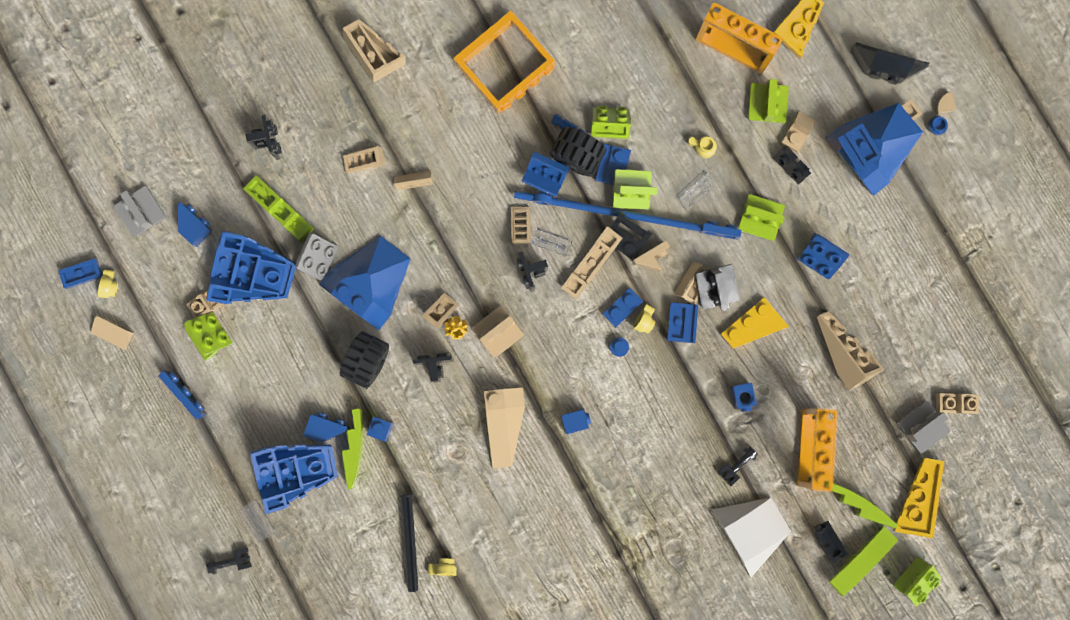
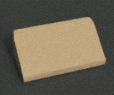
M431 171L394 177V187L397 191L433 185Z
M692 262L675 291V295L695 305L700 297L695 273L709 269L701 263Z
M97 315L91 329V334L126 350L134 334Z

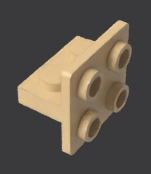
M499 306L472 327V331L493 358L499 356L524 336L513 318L509 316L502 306Z

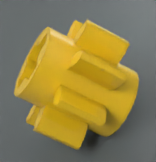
M452 316L447 322H444L446 336L451 335L452 339H460L465 333H468L466 319L461 320V316Z

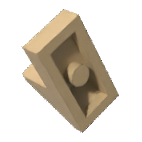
M799 111L781 145L787 148L790 147L792 151L798 153L805 139L811 133L816 120Z
M666 240L634 259L633 265L661 272L662 269L655 257L660 259L667 255L670 245Z
M444 293L422 317L437 329L441 328L459 304Z

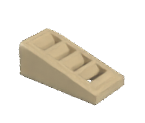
M379 146L342 155L346 174L386 165L383 149ZM367 154H368V156H369V161H370V163H367V158H366V155H367ZM358 156H361V161H362V165H361V166H360V163H359V158H358ZM351 158L354 159V163H355V167H353V168H352Z
M511 207L512 245H531L530 207ZM526 212V216H515V213ZM515 220H526V223H515ZM515 227H527V230L515 231ZM527 234V238H515V235Z

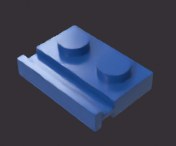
M863 123L837 138L857 171L883 156Z
M604 144L607 151L599 165L595 181L613 186L614 170L627 169L631 150Z
M670 303L667 341L695 344L698 305Z

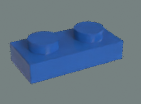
M96 258L58 270L64 289H69L103 276L98 259Z
M629 288L602 315L616 328L643 300Z

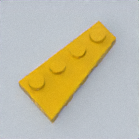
M922 458L896 521L898 526L897 529H893L894 532L928 538L934 537L944 461Z

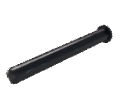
M414 494L399 495L402 501L408 592H417L419 589L412 501Z

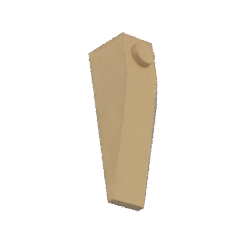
M830 312L817 316L837 374L849 390L862 385L884 370L875 356L869 350L864 351L858 345L860 341L856 337L852 338L846 333V327Z
M523 388L484 391L492 467H511L525 408Z

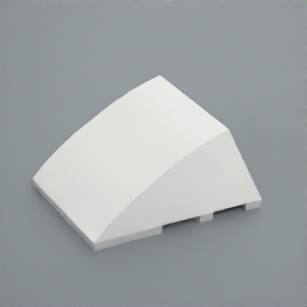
M771 497L711 509L750 577L755 574L791 532Z

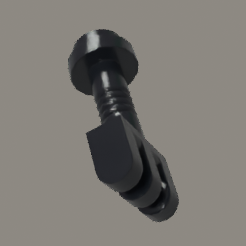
M751 446L748 449H744L745 454L732 467L726 463L717 471L719 475L723 474L724 471L727 472L722 478L724 481L730 476L732 477L728 482L730 487L740 479V476L737 474L740 468L750 459L753 461L757 459L758 453Z
M248 548L234 551L235 557L217 562H215L214 558L210 559L209 562H206L208 574H217V569L237 565L238 570L252 567V563L243 564V561L250 560V555L244 557L241 555L242 553L249 552Z

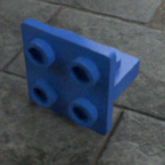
M534 152L522 182L556 197L569 172V167Z
M814 233L806 248L799 255L798 260L829 280L848 259L849 253L821 235Z

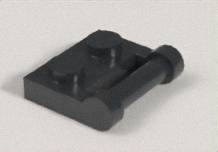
M621 211L610 229L622 237L616 249L634 260L652 235V232L638 226L625 217L626 214ZM619 224H624L641 236V241L621 228Z

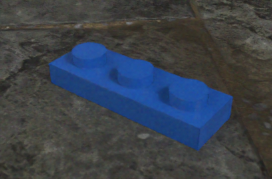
M162 371L158 375L195 419H202L206 415L203 411L205 407L201 402L195 401L190 396L192 392L186 386L182 387L178 382L180 380L174 372Z

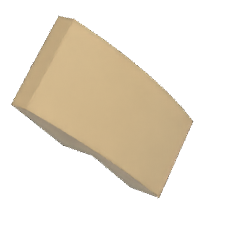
M207 292L188 302L186 306L193 317L197 318L213 312L223 304L206 301Z
M936 393V411L979 414V395Z

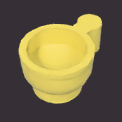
M708 136L701 137L699 140L691 137L687 142L688 146L695 147L696 153L702 158H709L716 151L717 145L715 140Z
M104 269L99 284V298L116 296L118 282L113 281L115 271Z
M645 304L635 319L632 328L638 332L650 333L655 325V320L651 317L655 309Z
M440 558L439 564H428L427 575L457 576V568L454 565L455 560Z

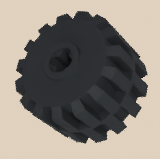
M563 127L549 154L556 162L569 167V170L583 176L593 177L607 150L600 141L591 135L575 128Z
M361 331L354 338L344 356L340 367V376L365 389L369 388L383 368L389 351V343Z

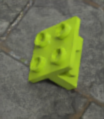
M770 79L767 84L752 83L750 87L748 120L786 123L789 87L777 85V79Z
M604 105L593 107L592 137L629 139L631 127L630 109L622 106L608 108Z
M614 170L612 207L649 209L650 195H657V187H651L652 172Z
M751 194L748 195L738 229L742 230L741 232L774 241L778 228L783 224L785 216H782L785 205Z
M213 312L191 319L183 324L184 330L205 361L211 359L220 349L232 344L231 339Z
M918 556L893 586L917 607L926 601L932 589L934 590L939 586L941 576L931 563H926Z

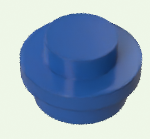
M935 116L929 121L928 128L931 133L941 135L946 132L948 122L942 116Z
M615 338L610 344V350L613 355L622 357L628 353L629 343L624 338Z

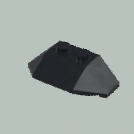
M858 42L851 48V53L864 74L869 75L872 79L881 78L887 80L888 83L894 85L905 82L923 72L929 66V62Z

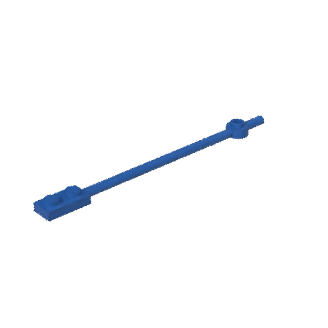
M515 191L514 194L516 199L533 201L541 205H555L616 217L622 211L626 214L625 217L632 220L693 230L701 234L738 240L741 237L742 230L737 229V226H718V223L713 221H707V224H697L553 198L543 191H538L535 194Z

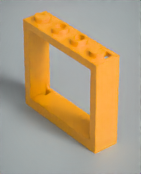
M713 2L696 37V41L760 74L764 72L775 56L784 39ZM717 8L720 10V12L716 13L714 12V9ZM772 38L777 39V42L771 41ZM760 57L765 58L763 62L759 60Z
M511 10L453 58L454 64L497 113L508 110L515 99H521L529 87L534 88L540 82L541 77L544 75L548 76L555 69L553 57ZM514 24L546 62L497 101L466 63Z
M802 409L797 486L811 490H833L837 410ZM828 414H833V420L828 419ZM824 481H829V486H824Z

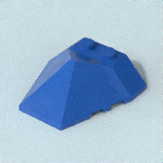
M896 103L842 124L825 138L840 153L862 180L861 182L874 196L890 183L923 131L900 103ZM863 123L883 156L857 171L837 138Z
M222 231L211 268L206 301L232 304L235 301L251 302V300L255 299L273 300L288 298L296 263L243 234Z
M379 236L330 269L319 285L365 321L380 330L392 314L411 258L382 236Z
M331 444L268 446L250 452L265 514L290 506V502L299 497L302 499L306 496L305 493L314 488L318 489L338 477Z

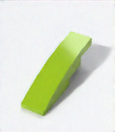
M257 175L243 188L300 242L314 230L305 219Z
M360 408L352 410L355 429L347 430L350 450L342 451L347 490L355 487L363 452L364 425L363 413Z
M824 481V486H829V482ZM833 483L832 491L840 494L838 502L856 507L854 515L897 529L898 525L867 499Z
M885 526L880 527L870 540L866 541L854 555L847 559L830 579L829 584L841 597L845 596L876 566L898 539Z

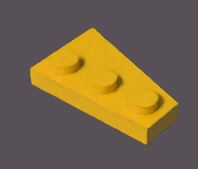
M800 0L773 32L784 38L782 43L798 58L803 56L806 43L810 39L813 26L816 24L824 2L822 0Z
M764 297L720 335L734 349L785 329L789 325Z

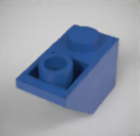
M180 202L178 204V232L190 244L198 247L212 232L208 227L210 223L204 217L199 218L195 215L197 211L190 204L184 205Z
M317 412L316 415H310L303 437L323 443L347 432L350 427L346 426V421L335 418V421L327 419L328 415Z

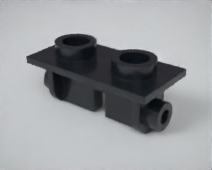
M784 146L773 159L799 185L811 174L810 168L802 160L796 163L795 159L798 156L790 147Z
M829 521L813 527L814 535L818 538L821 545H824V550L829 556L830 561H833L835 564L841 560L840 558L849 555Z

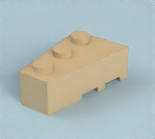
M360 19L343 28L344 40L373 83L405 65L406 56L395 50L390 43L381 39L375 31Z

